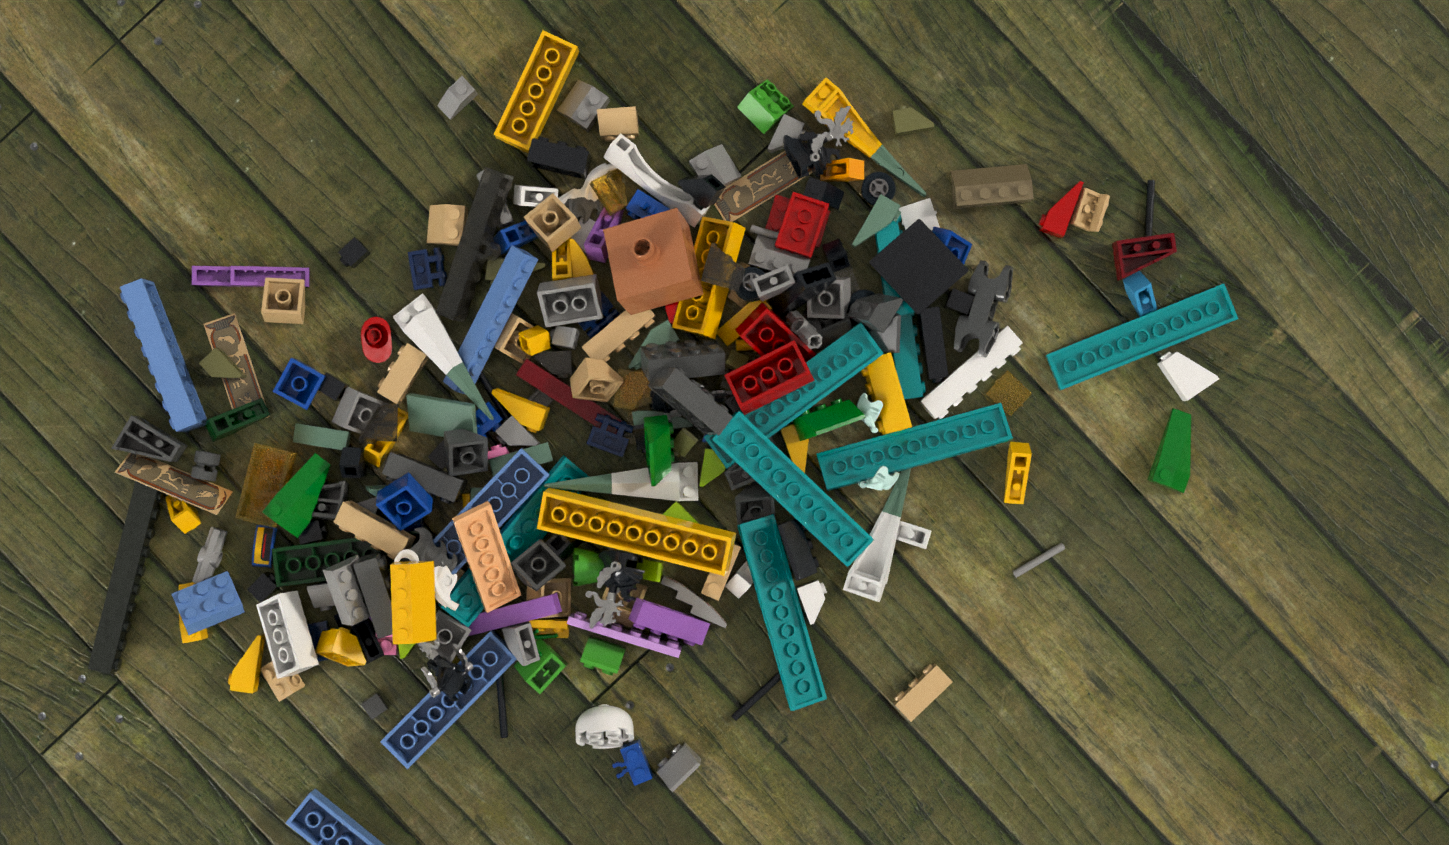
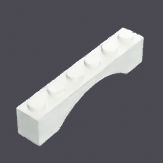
M620 133L610 144L603 158L670 210L678 208L688 224L695 227L702 219V216H705L710 206L707 208L700 206L690 194L661 178L645 162L633 142Z

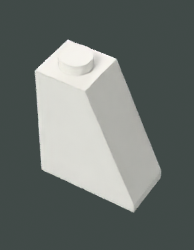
M1169 351L1160 357L1161 361L1157 363L1182 401H1188L1219 380L1217 375L1179 352L1171 353Z

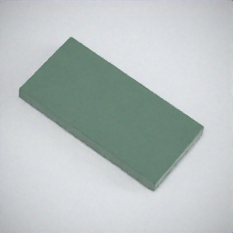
M413 393L406 395L410 431L444 437V431L465 429L477 434L475 404Z

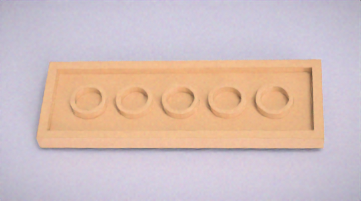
M486 501L452 518L484 610L488 613L521 596L491 504Z

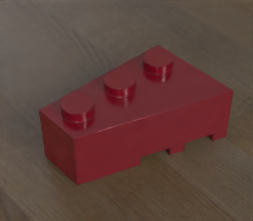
M1168 233L1119 240L1112 243L1117 281L1177 252L1175 234Z

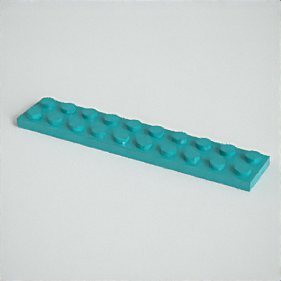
M1221 284L1045 356L1059 390H1063L1238 319L1225 284Z
M859 323L806 362L815 381L744 416L767 438H770L884 353L863 324ZM706 435L704 437L726 468L736 463L711 439L713 435Z
M1002 403L820 452L816 455L826 490L830 491L870 480L881 466H886L888 474L1008 442L1013 437Z
M737 410L719 436L713 435L711 439L848 567L874 539L753 423Z
M564 455L550 470L548 478L526 499L500 530L510 563L540 538L543 539L548 533L547 531L537 529L543 492L549 488L544 485L589 477ZM561 489L577 494L582 492L579 490ZM470 568L457 581L450 593L451 600L459 604L456 611L448 607L445 608L440 603L438 604L443 610L467 627L472 624L484 609Z
M774 514L737 525L790 711H795L827 699Z

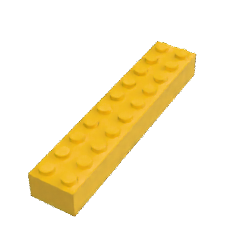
M551 487L543 492L537 529L722 576H725L729 570L736 538L735 532Z

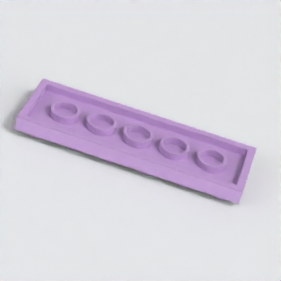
M576 611V613H572L568 618V625L679 658L682 646L679 645L678 641L668 639V641L660 640L661 636L651 633L647 636L636 628L627 630L623 628L624 625L619 623L607 624L605 627L598 621L594 628L591 629L589 626L590 618L583 612Z

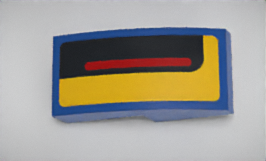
M256 525L252 566L272 568V548H274L276 527Z

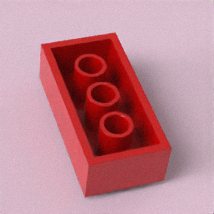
M763 302L735 329L738 335L760 356L795 340L805 362L817 355Z
M795 340L724 375L744 415L815 381Z

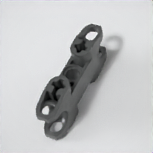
M981 260L971 276L968 286V294L974 296V301L969 316L960 315L955 328L954 349L962 352L968 341L979 339V355L986 358L996 342L999 332V322L993 321L998 301L1006 303L1010 297L1013 268L1005 265L998 277L989 279V264Z

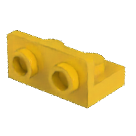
M538 618L529 621L533 631L539 630L535 635L558 634L557 638L569 637L568 619Z

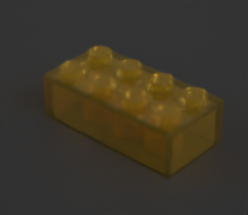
M254 443L235 516L236 519L272 528L279 526L262 511L291 479L297 452Z

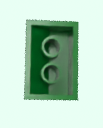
M840 398L830 402L831 406L829 407L823 404L815 407V412L805 411L798 418L794 419L793 423L800 441L862 420L866 418L865 414L850 400L842 402Z
M667 415L644 417L646 462L651 486H656L672 471L671 463L675 462L674 452L671 451V448H674L673 436L670 437V434H673V424L668 422Z

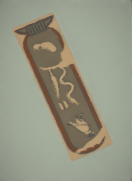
M784 151L728 185L714 205L723 220L733 222L805 177H797ZM807 167L808 173L810 175L812 171L809 169V167Z
M235 313L204 323L212 350L215 347L221 348L247 376L244 379L222 378L231 408L235 409L260 398L264 401Z
M129 453L115 471V473L215 515L219 513L233 492L207 480L192 478L188 472L157 459L139 454Z

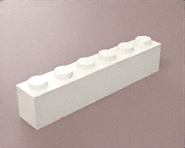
M1009 326L1004 327L998 333L996 342L986 358L981 357L978 350L920 400L919 403L933 419L937 417L942 419L949 412L947 409L952 404L954 407L963 400L962 396L966 392L968 394L972 393L978 387L976 384L981 379L983 382L992 375L991 370L995 367L999 369L1007 362L1005 360L1006 357L1010 354L1013 357L1021 350L1019 346L1023 342Z

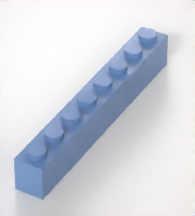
M513 245L506 255L458 351L474 384L477 382L538 261L536 257L527 251ZM447 375L445 376L443 382L455 392L465 394Z

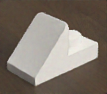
M900 521L896 540L926 549L932 531Z
M747 560L725 585L738 599L753 583Z

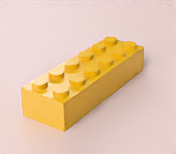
M542 30L494 132L496 139L529 153L532 138L538 139V136H540L579 54L578 46Z
M702 216L694 250L704 295L679 301L672 328L685 333L712 339L716 338L745 227L735 222Z

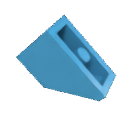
M1140 271L1123 279L1126 294L1139 317L1157 310L1152 285Z

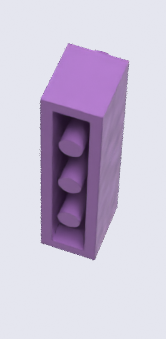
M637 597L628 618L634 623L633 626L644 630L647 627L651 629L650 632L657 635L665 633L668 634V638L678 641V638L684 639V643L694 646L695 643L703 644L710 623L703 619Z

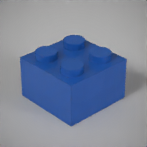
M409 472L377 492L376 506L400 531L432 512L433 498Z

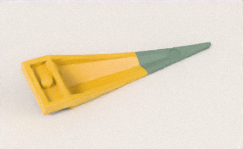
M825 78L803 101L802 105L813 114L819 110L821 112L820 118H828L833 121L836 116L835 113L841 107L850 106L851 108L846 114L845 121L847 118H850V121H854L852 123L853 134H850V131L844 133V137L849 138L846 141L923 197L927 195L877 139L841 89L828 78Z

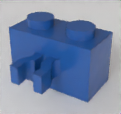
M637 189L626 207V211L629 212L627 215L634 220L670 210L639 189Z
M489 401L486 405L494 418L493 420L489 419L480 409L476 411L477 434L487 437L486 434L491 430L495 432L504 421L503 417Z
M638 739L621 746L620 751L624 762H615L612 766L613 768L617 766L627 767L622 772L616 774L617 779L624 776L626 772H629L634 786L652 779L653 773L640 740Z

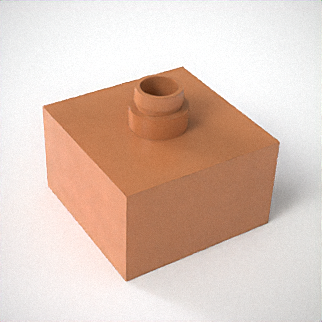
M678 208L603 229L617 301L630 315L704 295L690 227Z

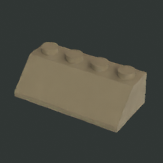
M1027 164L950 171L954 209L1029 203L1034 199L1032 179Z

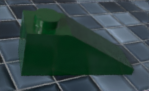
M260 398L208 419L205 426L212 441L215 442L270 416V413L263 399Z

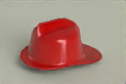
M369 318L364 322L361 329L362 350L368 360L374 363H381L386 361L392 353L390 326L383 318Z

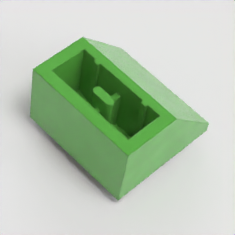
M767 79L751 90L737 108L765 134L794 105Z
M590 636L580 662L584 663L583 666L589 669L597 667L602 669V672L605 674H617L626 647Z
M538 639L536 645L542 653L540 660L526 666H522L518 661L514 667L523 679L541 694L568 663L543 639Z

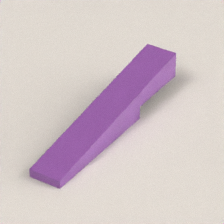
M192 266V286L264 287L265 278L304 279L305 287H309L310 268Z
M554 593L496 608L488 613L486 611L481 612L468 627L471 629L468 636L562 612L558 595Z

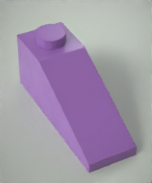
M606 202L584 243L588 259L606 262L608 251L603 229L620 225L625 209L624 205Z

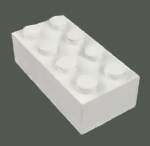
M297 590L277 594L256 605L277 679L297 675L319 665Z

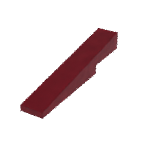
M528 359L524 361L516 374L598 428L601 427L602 423L595 420L597 413L604 416L605 414L610 415L612 419L621 422L619 418L593 401L573 398L570 386ZM608 425L606 431L616 434L618 429Z

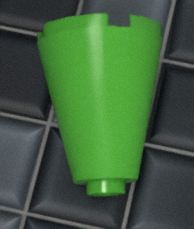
M574 548L572 574L574 575V579H572L573 586L598 582L599 572L604 568V563L598 556L599 553Z

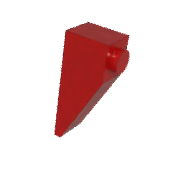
M1078 182L1045 214L1041 215L1038 225H1041L1039 231L1060 239L1064 237L1084 182Z

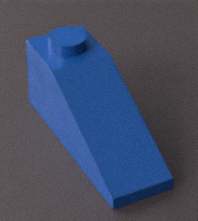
M526 221L502 229L493 237L501 255L508 253L512 245L520 248L538 239V236Z

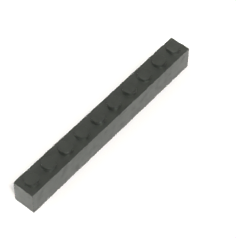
M135 481L88 669L107 674L117 672L122 664L120 657L126 648L127 641L125 637L131 628V614L136 609L135 598L140 592V579L146 570V566H144L145 559L150 554V539L154 537V524L160 515L159 504L163 501L165 493Z

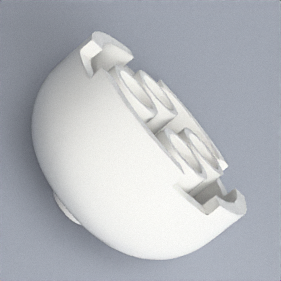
M602 704L590 708L580 715L576 723V743L580 746H584L586 743L592 745L594 749L621 747L623 742H632L634 740V726L630 715L623 709L615 706ZM605 731H606V737L608 738V740H604V732H605Z

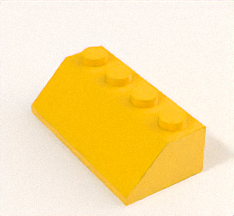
M891 352L883 354L862 369L861 374L863 377H866L867 384H865L867 394L871 395L872 402L880 400L883 403L882 410L877 417L876 426L878 431L885 435L911 428L912 424Z
M406 561L390 564L393 644H415L437 640L434 561Z

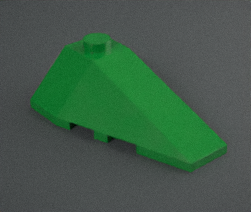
M1172 408L1147 480L1184 493L1190 477L1191 414Z
M315 453L273 497L262 513L299 538L311 522L312 513L319 500L318 497L326 481L331 464Z

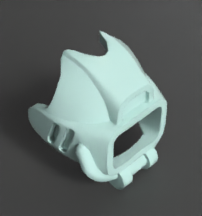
M863 393L856 407L865 414L866 418L862 419V421L871 428L872 433H877L878 429L875 426V421L882 410L883 403L880 400L869 402L867 394Z
M881 466L872 479L858 482V485L861 488L867 487L880 491L882 489L889 490L897 481L900 473L888 474V468Z

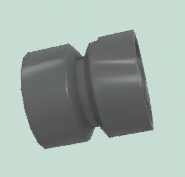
M196 450L194 456L196 465L192 466L191 477L216 481L218 470L215 468L220 463L221 455Z

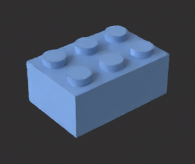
M228 571L172 593L188 635L245 612Z

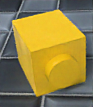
M539 325L518 333L521 350L530 356L551 348L549 332Z

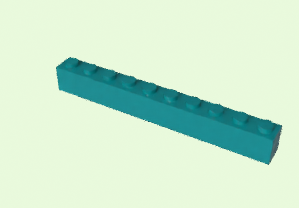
M901 215L896 222L892 220L889 226L875 234L877 254L903 233L902 230H899L898 225L901 222ZM881 276L883 294L901 298ZM903 300L896 312L901 315L900 353H892V358L904 400L921 398L926 390L924 381L921 382L920 374H923L922 363H918L917 355H920L919 344L915 343L917 327L912 323V317H915V313Z

